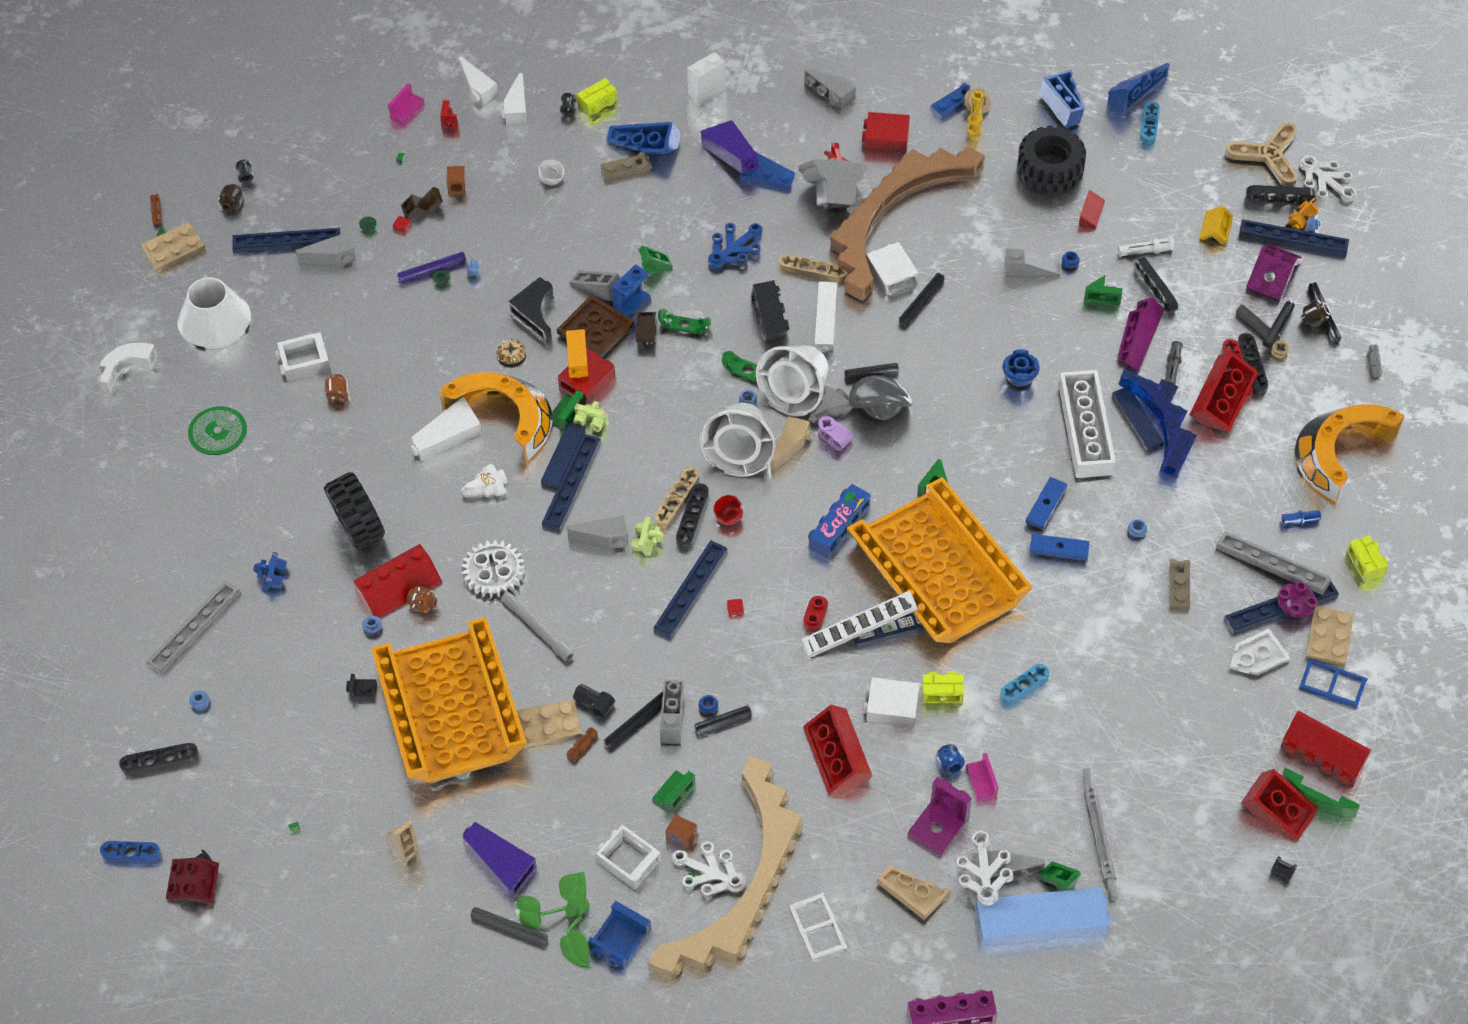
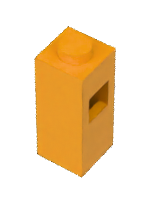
M585 329L566 331L569 377L588 376Z

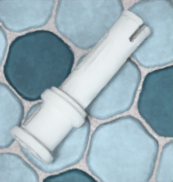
M1172 236L1158 240L1153 238L1150 242L1118 246L1119 257L1153 252V254H1159V252L1164 251L1174 252Z

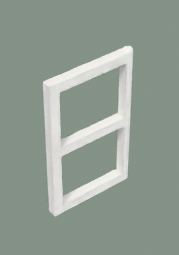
M824 893L789 905V909L812 961L847 949V945ZM822 900L830 920L803 929L795 909ZM833 925L841 945L814 954L806 934Z

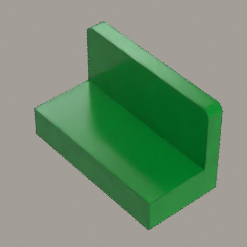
M577 390L573 396L565 394L552 411V425L565 430L567 423H572L574 420V407L576 403L585 405L584 393Z
M675 770L652 797V801L669 813H672L694 787L695 774L688 770L683 775Z

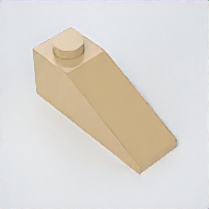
M788 416L773 459L771 460L772 472H775L804 448L807 440H810L812 430L810 429L809 421Z
M410 820L400 825L397 829H392L385 837L387 847L402 863L419 851L413 823Z

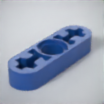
M107 841L100 847L101 856L106 862L153 864L161 858L160 848L153 842ZM110 848H113L114 851L108 855L107 852L110 851ZM128 849H136V853L133 856L125 855ZM151 850H154L155 853H152L151 856H148L147 853H150Z

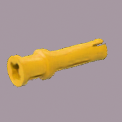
M980 91L972 93L971 114L968 116L969 125L967 126V133L971 136H978L982 133L981 124L983 123V116L981 112L984 95Z

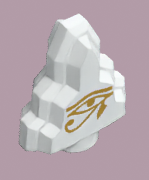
M492 464L483 467L482 472L476 474L475 480L468 482L461 489L464 497H475L480 494L485 496H501L507 493L504 484L508 483L502 469L497 471Z

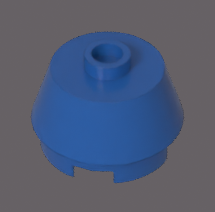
M1018 349L1005 358L1002 369L1009 383L1017 387H1024L1035 379L1039 373L1040 366L1037 357L1035 358L1029 354L1028 350Z

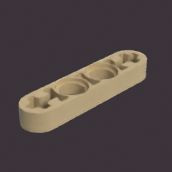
M790 254L782 255L779 258V267L786 272L837 283L844 282L847 276V271L843 269L840 276L837 275L840 272L837 264ZM801 265H808L809 268H808V269H801L800 266H801ZM823 268L827 271L825 273H819L817 270Z
M688 467L684 469L655 513V524L657 527L666 529L675 520L689 498L693 486L699 482V471L696 468ZM685 488L687 491L684 494H679L677 489ZM669 502H676L678 504L675 508L667 506ZM666 515L667 520L660 521V518L663 519Z

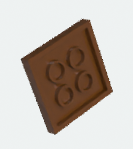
M590 295L557 328V334L567 340L566 331L585 329L586 348L595 351L603 358L634 326V321L595 296Z

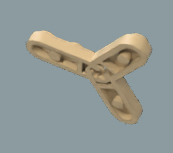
M1290 122L1281 124L1266 144L1230 142L1226 147V155L1234 160L1265 162L1281 185L1291 187L1297 181V173L1282 153L1295 138L1297 127Z

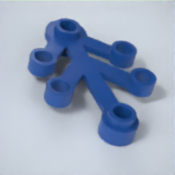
M727 223L725 225V233L727 234L726 249L721 252L720 244L723 242V236L720 233H714L712 235L714 252L708 257L709 265L713 269H721L724 264H747V254H760L761 246L758 243H752L750 246L742 245L750 239L761 238L763 235L762 226L758 223L751 224L748 232L734 242L735 225ZM730 254H738L737 257H729Z

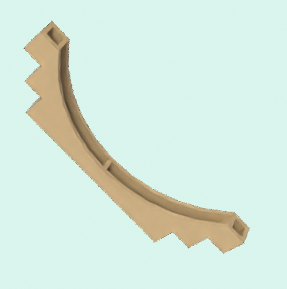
M749 756L742 771V782L756 804L763 831L761 859L752 882L742 898L730 911L708 928L687 938L657 945L649 961V972L673 981L675 974H680L683 964L705 972L706 967L712 965L715 955L733 963H736L739 957H743L746 951L745 943L747 939L751 940L755 931L753 926L756 921H760L763 914L761 909L764 904H768L771 897L770 890L772 886L776 887L780 877L778 873L780 869L785 868L788 860L786 856L788 852L793 851L796 843L794 839L796 835L801 834L804 826L801 814L786 809L789 802L787 789L772 784L775 773L772 772L771 763Z

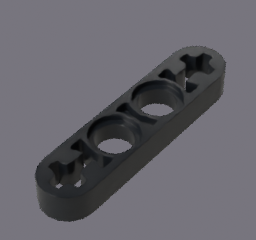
M1251 185L1246 188V199L1250 202L1301 205L1305 200L1309 202L1315 198L1312 203L1316 201V191L1312 188Z
M1144 256L1135 259V270L1168 314L1178 310L1177 300Z
M1242 333L1239 335L1237 342L1239 343L1243 359L1260 372L1252 384L1253 394L1262 396L1267 392L1268 380L1258 347L1252 334ZM1252 354L1255 356V359L1250 360L1246 358V355ZM1258 380H1259V385H1260V387H1262V388H1259V386H1256Z
M696 484L691 490L676 534V544L681 549H689L695 540L709 498V489L705 484ZM700 491H703V493H701L700 500H699L697 493H700ZM697 505L700 507V510L694 512L690 508ZM687 521H693L695 525L693 527H687L685 526V523ZM685 533H687L688 539H686L685 542H682V540L685 537Z
M184 743L123 756L119 761V766L123 774L127 776L193 763L198 760L199 751L194 743ZM192 750L191 755L188 756V751ZM169 753L175 755L174 759L170 761L164 760L165 755ZM149 757L155 759L150 765L144 764L145 759ZM131 762V767L127 768V763Z

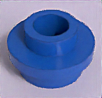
M1068 251L1062 256L1061 262L1067 268H1075L1079 265L1080 258L1076 252Z
M712 695L703 696L698 703L699 710L704 714L715 713L718 709L717 699Z

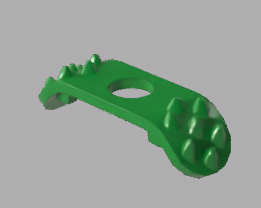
M661 309L658 312V319L662 326L667 329L701 334L707 331L712 321L710 317L705 319L699 318L698 320L676 316L674 313H669L666 309ZM681 322H688L690 325L688 327H681L679 324Z
M725 351L723 353L722 365L731 373L757 383V364L740 358L732 351ZM750 366L753 368V372L746 374L743 372V368Z

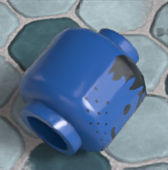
M953 744L943 745L935 756L941 771L945 774H957L965 764L964 756L959 747Z

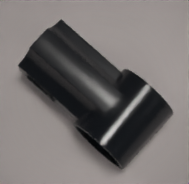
M584 684L578 685L573 695L575 701L590 708L591 712L600 718H605L616 702L609 693L604 691L599 693Z

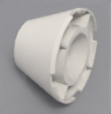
M202 278L194 282L187 291L178 314V329L185 341L193 346L205 347L208 350L220 349L234 344L244 336L245 330L251 322V313L247 302L221 280Z
M809 345L779 346L768 350L761 356L756 367V381L760 392H764L765 396L769 399L768 403L773 408L789 416H804L812 412L820 404L828 374V363L825 356L817 348Z
M736 403L712 416L705 423L700 434V448L705 459L713 467H718L725 474L743 477L757 474L767 467L775 453V439L760 409L749 403ZM736 428L745 430L749 434H751V436L738 435L734 433L731 429Z

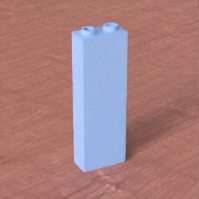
M1102 887L998 897V900L992 905H983L978 899L976 901L975 909L982 947L1107 934L1108 927L1111 926V916L1106 913L1105 908L1108 906L1106 894L1103 895Z

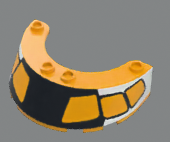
M479 372L456 378L439 390L443 409H446L456 398L464 397L467 403L470 404L473 400L486 395L489 391H498L512 399L520 413V421L514 437L515 441L523 446L524 458L527 463L544 447L550 437L553 421L550 404L538 388L525 380L499 373Z
M1360 404L1329 411L1315 417L1304 426L1296 441L1294 456L1296 466L1303 475L1302 478L1313 490L1336 504L1341 488L1348 479L1347 472L1341 467L1335 455L1334 445L1338 435L1349 426L1374 434L1381 425L1398 435L1405 415L1380 405Z

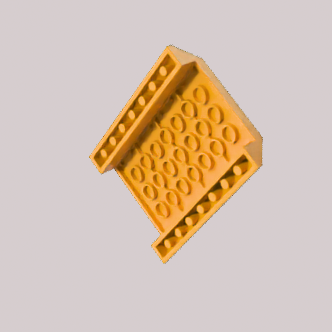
M943 477L926 486V494L872 523L867 525L864 519L847 527V531L896 593L901 595L908 591L911 592L918 610L912 613L935 642L952 643L1012 610L1033 587Z
M487 617L468 621L469 631L394 652L390 643L371 648L408 778L428 783L510 761L527 745Z

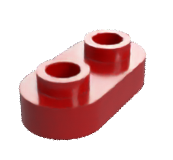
M815 596L810 599L803 618V627L806 631L815 633L821 630L828 611V601L826 598Z

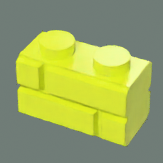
M606 78L576 94L577 104L587 116L597 114L604 107L611 106L617 101V91Z
M1371 536L1350 541L1347 548V553L1364 582L1383 577L1388 568L1387 559L1381 556L1379 545L1376 541L1373 542Z
M928 672L923 674V703H963V674H958L957 672H948L947 674Z

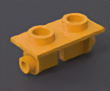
M1315 198L1309 202L1305 200L1298 207L1300 211L1297 212L1295 210L1288 217L1289 221L1285 226L1291 224L1292 229L1301 230L1307 224L1308 218L1318 214L1319 207L1312 203Z

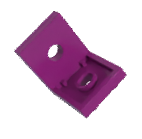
M1271 244L1262 246L1246 287L1281 300L1294 266L1299 265L1303 257ZM1268 271H1272L1275 274V279L1272 282L1266 280L1265 275Z
M936 777L932 783L931 802L909 829L908 836L942 857L968 823L972 798L967 792L953 787L949 781ZM936 825L941 827L942 831L934 833L930 828Z

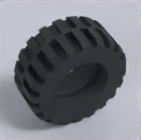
M1043 126L1039 127L1036 131L1032 130L1020 143L1017 161L1018 173L1025 183L1028 182V186L1031 188L1035 187L1037 191L1041 192L1043 190L1046 193L1056 191V193H1060L1062 190H1069L1083 176L1086 148L1083 141L1079 140V137L1075 133L1072 134V131L1069 129L1064 130L1060 126H1057V128L1047 126L1046 128H1043ZM1054 155L1062 158L1064 162L1050 164L1043 162L1039 157Z
M348 472L325 484L324 491L331 507L356 549H361L384 536L385 530L362 484L353 472Z

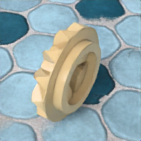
M972 88L964 96V105H966L967 111L971 112L972 93L975 91L982 92L984 95L982 115L990 108V96L982 88Z
M510 338L509 341L503 340L502 344L498 345L496 353L501 362L516 364L524 359L526 349L524 343H520L518 339L514 341ZM511 347L513 348L512 355L509 353V348Z

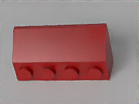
M1231 350L1217 356L1189 415L1203 426L1229 432L1258 371Z
M421 544L416 545L353 581L355 592L370 614L378 618L406 604L409 591L416 586L432 589L442 583L430 556Z
M829 705L803 726L830 795L857 788L873 776L846 708Z
M1299 710L1296 712L1280 747L1288 754L1299 757L1306 764L1313 765L1323 773L1331 775L1341 783L1352 787L1363 772L1371 749Z

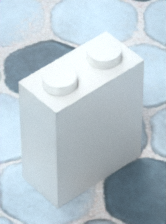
M716 52L687 67L688 96L698 106L726 90V63Z
M899 242L889 244L884 248L873 250L866 254L871 274L885 296L918 284V271Z
M872 678L871 685H867L866 697H869V702H864L863 714H867L866 722L914 728L920 683Z

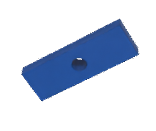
M1049 477L1028 514L1025 523L1043 530L1065 492L1067 483Z
M1032 534L1029 553L1087 561L1090 541Z

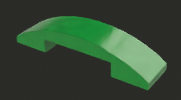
M1286 767L1284 768L1282 777L1316 806L1318 811L1338 817H1356L1360 807L1359 804L1342 795L1337 802L1302 784L1304 776Z

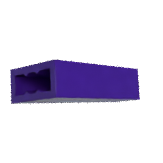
M733 120L700 131L702 146L740 173L744 174L759 168L756 152Z
M474 822L471 827L469 826L465 829L463 833L464 846L504 892L513 899L537 868L535 858L477 822Z

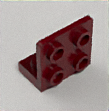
M202 857L173 859L166 900H195L204 904H213L219 863Z

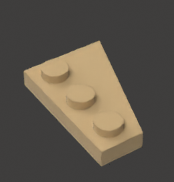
M891 865L876 880V883L923 920L951 893V890L947 888L940 889L933 886L934 883L926 880L924 882L916 879L913 874Z

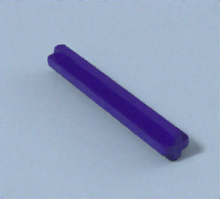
M459 252L397 273L398 281L403 283L466 262V256L464 252Z

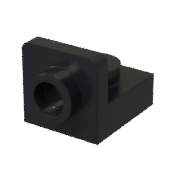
M351 674L350 681L346 683V692L350 693L351 700L375 701L376 679H356L355 674Z

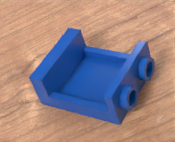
M635 264L612 286L614 309L632 319L651 301V295L642 289V282L649 276V272Z
M615 900L611 906V914L594 938L590 937L588 939L590 952L598 957L601 955L611 965L615 967L620 966L624 969L651 931V920Z

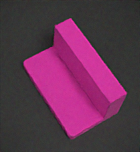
M407 83L388 104L390 119L402 125H405L424 104L423 98L412 93L411 84Z
M983 753L982 761L966 764V771L977 803L997 799L998 784L987 753Z

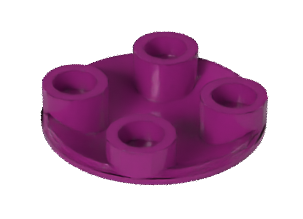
M1302 581L1287 584L1278 592L1277 600L1279 606L1291 616L1305 617L1310 615L1316 608L1317 599L1314 593Z

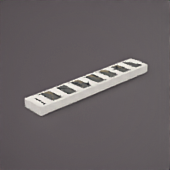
M908 591L804 637L802 641L808 656L811 658L918 610L911 592Z

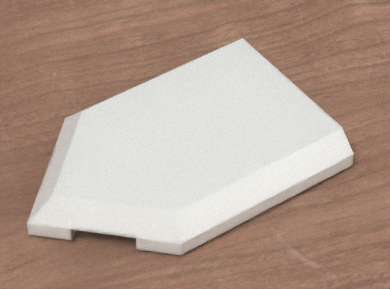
M1267 629L1235 645L1229 669L1258 676L1290 661L1291 658L1271 630Z

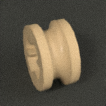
M1282 340L1274 342L1271 350L1272 355L1276 358L1286 357L1289 345ZM1277 347H1279V349L1283 348V352H1281V350L1280 352L1277 351Z

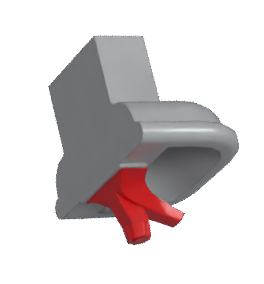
M839 143L831 144V152L824 151V154L828 157L827 160L814 159L799 165L798 170L802 173L804 180L808 183L816 184L817 206H824V209H847L856 206V182L863 178L867 166L865 164L853 163L842 157Z

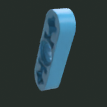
M1153 101L1147 102L1143 110L1140 141L1145 145L1154 144L1157 136L1160 106ZM1150 109H1153V115L1149 114ZM1152 121L1154 125H1147L1145 122Z
M1036 664L1003 686L1000 692L1001 702L1005 705H1013L1046 683L1049 677L1048 667L1043 664ZM1037 672H1038V673H1042V672L1044 673L1043 676H1041V675L1036 676V673H1037ZM1021 681H1027L1029 682L1030 686L1028 688H1022L1019 685V683ZM1006 693H1008V694L1013 693V697H1011V696H1007V697H1006Z

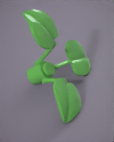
M584 872L568 874L560 879L559 892L561 897L567 900V905L540 912L539 901L531 896L521 897L515 902V911L522 925L532 929L540 927L542 922L541 916L565 910L569 917L575 918L567 930V935L561 937L560 947L566 959L578 966L590 965L589 946L585 936L578 931L572 932L578 921L582 920L581 915L590 909V904L586 899Z

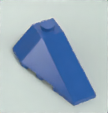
M1165 63L1124 80L1115 87L1113 86L1108 92V104L1124 114L1168 76L1170 64Z
M673 122L609 126L606 141L648 154H666L678 148L681 133Z

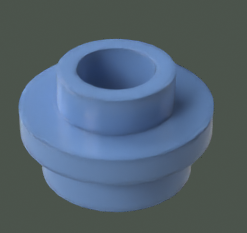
M1316 215L1308 218V231L1317 233L1321 229V220Z
M475 259L467 263L466 273H469L470 277L478 276L479 262L475 261Z
M745 390L739 396V403H749L755 406L757 404V395L751 390Z
M1134 519L1128 525V532L1133 537H1143L1147 532V525L1141 519Z
M369 616L363 620L362 627L369 635H375L381 630L382 622L376 616Z
M201 690L193 692L189 698L190 705L197 710L205 709L210 701L209 695Z

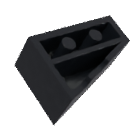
M774 280L753 284L750 296L751 301H755V313L759 317V325L764 341L786 337L787 330H789L788 320H785L783 315L785 307L783 302L780 303L779 296H781L780 288L775 285Z

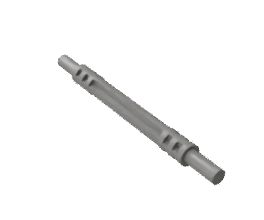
M1085 768L1082 770L1086 785L1084 790L1099 851L1104 882L1107 883L1110 900L1115 901L1119 899L1115 883L1117 878L1104 827L1097 787L1093 783L1090 768Z

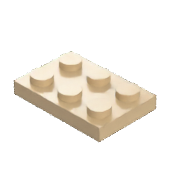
M189 222L140 245L157 273L206 250L205 245Z
M1316 606L1312 615L1305 659L1310 658L1319 662L1345 667L1354 613Z
M574 699L516 710L527 745L522 749L576 739L582 736Z

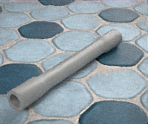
M509 591L502 595L501 600L548 643L556 654L565 662L572 659L574 653L554 637Z

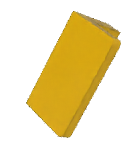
M1223 205L1206 211L1199 238L1205 240L1214 237L1221 245L1227 243L1233 215Z

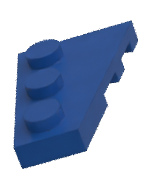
M757 152L759 168L740 174L741 180L786 190L792 189L796 178L795 172Z

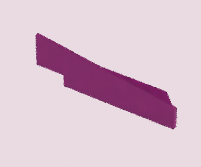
M1153 297L1138 301L1137 309L1129 312L1118 356L1134 372L1139 371L1164 313V308Z

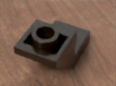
M432 187L423 198L411 194L401 204L405 218L411 219L433 213L443 200L439 189Z
M657 312L638 313L636 343L651 345L652 342H655Z

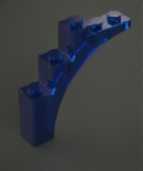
M1124 369L1118 385L1141 399L1152 411L1160 425L1164 440V457L1159 471L1177 479L1197 437L1191 431L1181 428L1188 410L1172 404L1179 386L1163 379L1157 384L1150 379Z

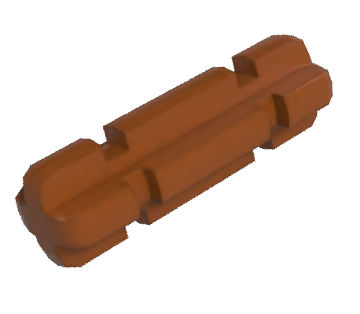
M158 194L150 195L152 223L160 225L162 223L160 198Z
M593 727L588 728L585 732L586 735L583 734L573 745L574 748H570L567 751V757L571 761H575L579 757L578 754H582L592 743L591 740L594 741L598 736L597 730Z

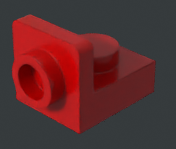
M443 100L440 113L441 127L458 128V115L453 114L454 110L450 106V100Z

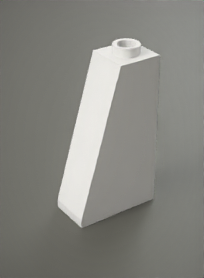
M819 282L815 348L822 353L833 351L837 282Z
M462 397L411 437V451L422 462L482 435L481 424L466 399Z

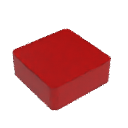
M398 216L392 225L393 229L406 233L411 225V220Z
M742 599L727 600L729 616L744 615Z

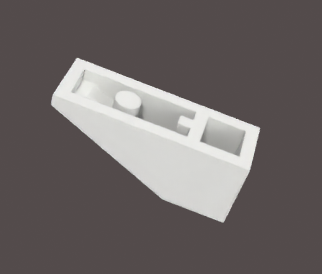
M460 57V70L471 98L482 106L486 105L498 96L497 83L463 57Z
M522 73L518 74L504 99V108H501L502 118L506 119V125L527 124Z

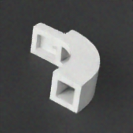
M129 343L108 353L99 365L102 372L99 377V384H101L103 392L111 393L118 376L127 369L143 368L151 370L158 356L155 345Z

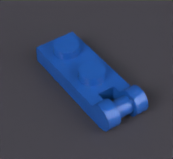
M964 82L958 89L930 105V110L940 120L946 118L965 106L964 94L971 89V86Z

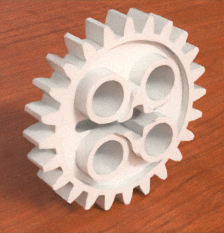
M496 540L491 545L489 541H486V546L479 543V549L472 547L473 553L467 552V558H463L464 564L461 567L465 585L468 584L469 590L474 589L475 594L481 591L482 597L489 593L490 598H492L493 594L496 593L499 598L501 592L505 593L508 589L514 591V585L519 586V580H523L525 565L524 560H522V554L518 553L517 548L512 549L511 544L505 547L504 541L500 545L497 544ZM490 555L493 557L498 582H494L489 560Z

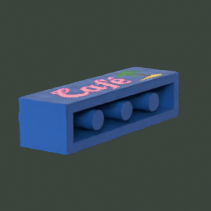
M851 484L848 489L845 488L840 495V499L831 505L828 514L821 517L816 529L813 528L808 535L809 547L829 558L848 534L847 527L856 523L870 506L871 494L854 484Z

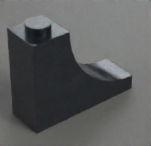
M539 277L508 301L509 313L546 343L552 339L551 328L546 324L542 316L545 307L554 298L552 284Z

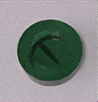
M373 217L362 218L359 221L360 231L364 234L374 233L377 230V221Z
M440 270L433 274V284L437 288H446L450 285L451 276L447 271Z

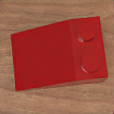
M1275 769L1262 772L1241 802L1255 817L1295 841L1299 839L1318 810L1316 806Z

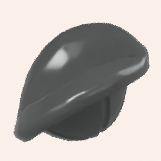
M880 375L864 377L852 386L848 399L851 407L863 408L869 416L878 420L890 419L902 407H911L913 405L911 397L898 382Z

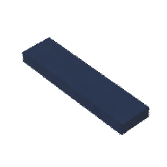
M1127 386L1112 392L1113 399L1146 452L1164 446L1163 439L1131 388Z
M571 422L567 423L541 479L542 485L558 489L582 434L586 432L585 426Z

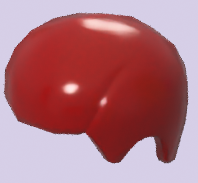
M728 494L721 496L715 502L713 512L720 523L731 526L743 518L744 509L736 496Z

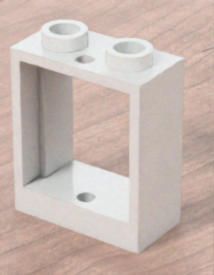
M321 332L277 343L279 348L276 351L277 359L282 361V364L279 366L282 376L286 375L287 382L331 371ZM317 347L320 359L288 366L286 354Z
M621 825L618 830L615 829L610 834L609 840L605 844H601L597 848L596 861L597 864L635 891L661 862V852L627 827ZM623 841H626L646 856L630 875L607 859Z

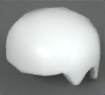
M553 159L544 160L538 167L539 179L546 185H557L564 178V167L559 161Z

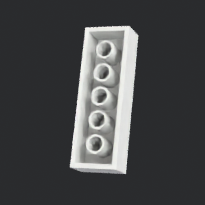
M1088 370L1060 373L1058 387L1075 477L1114 475L1116 461L1098 371Z

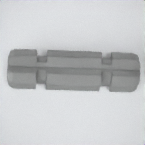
M1371 344L1368 348L1371 373L1374 378L1381 377L1383 373L1380 350L1377 344Z

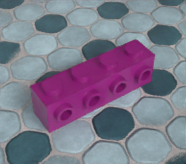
M981 989L969 994L959 992L947 997L937 995L932 999L925 1000L916 998L908 1002L907 1005L909 1024L996 1023L997 1010L992 990L986 991Z

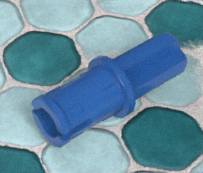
M1299 510L1295 513L1282 514L1283 526L1304 525L1305 522L1320 521L1321 512L1319 510L1308 512Z

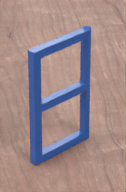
M1309 658L1299 689L1357 708L1368 678ZM1312 664L1335 672L1328 692L1305 685ZM1339 673L1362 681L1355 701L1332 694Z

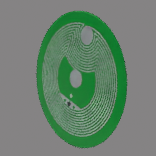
M225 406L211 407L203 410L193 418L188 428V438L192 446L200 452L212 455L223 454L233 450L243 441L247 431L246 421L242 414L233 408Z

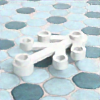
M1311 155L1301 159L1300 168L1305 171L1306 179L1303 187L1314 189L1313 173L1317 175L1319 190L1316 198L1319 201L1327 199L1326 183L1341 194V199L1344 202L1349 203L1354 200L1356 190L1350 186L1343 187L1334 180L1341 179L1343 183H1350L1352 180L1351 172H1337L1339 163L1336 161L1320 162Z
M977 831L973 834L972 840L974 846L978 849L980 868L971 863L966 856L959 857L956 863L960 870H967L981 879L982 886L972 881L968 874L961 875L958 880L962 888H969L977 893L978 901L981 904L992 905L998 900L997 891L1002 885L1013 880V872L1009 868L1002 869L1000 876L992 884L990 878L1003 864H1008L1011 861L1009 851L1001 850L998 853V857L989 866L987 847L990 844L989 836L985 831ZM1004 855L1008 856L1006 859L1001 858ZM961 862H967L965 865H960ZM1004 874H1010L1008 877H1004ZM963 880H969L967 883H962Z
M704 842L701 846V851L706 856L709 866L689 858L683 850H677L672 854V864L674 867L681 869L688 866L703 873L696 877L691 875L685 876L683 878V887L685 889L691 890L697 885L716 879L722 882L714 886L704 884L701 887V894L705 898H710L713 894L726 890L731 893H740L746 886L744 876L735 871L732 863V853L729 850H723L720 853V861L725 864L728 875L720 871L713 853L714 846L711 842ZM705 847H710L711 850L706 851V850H704V848H705ZM724 855L730 856L728 859L723 858ZM683 856L682 859H677L676 857ZM691 880L693 883L688 885L685 882ZM737 880L739 883L733 884L732 881ZM710 889L711 892L705 893L704 890Z

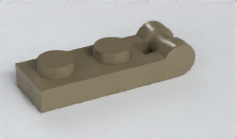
M640 152L636 156L600 164V168L606 182L650 171L652 164L648 161V154Z
M1170 559V609H1190V560L1177 561V559ZM1176 569H1183V572H1176Z

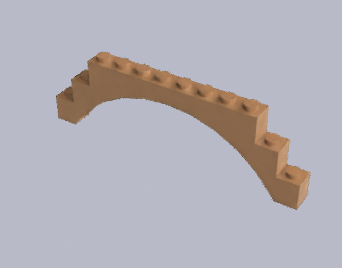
M968 146L963 151H960L957 156L942 148H939L935 153L933 152L930 157L914 149L905 154L901 162L892 168L888 176L883 177L881 183L873 188L871 194L862 200L861 205L854 209L850 217L844 220L840 228L830 236V249L839 253L837 258L839 271L842 272V269L847 271V276L844 280L845 292L864 301L873 291L874 278L866 260L865 247L872 225L886 207L910 190L931 182L954 178H974L984 167L985 155Z

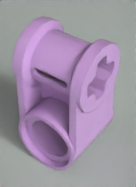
M824 416L820 418L818 436L835 450L841 451L854 438L848 428L839 424L832 417Z

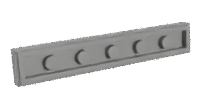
M1226 531L1216 544V549L1293 583L1302 581L1310 590L1321 595L1324 594L1331 583L1332 577Z
M225 580L146 662L147 666L163 675L241 594L240 590Z

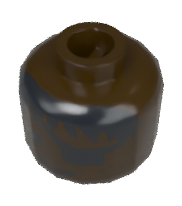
M236 184L226 185L223 187L218 201L222 208L227 211L237 210L244 199V193L241 187Z
M1317 300L1303 308L1301 318L1305 325L1309 324L1315 328L1328 321L1330 310L1325 302L1321 303Z

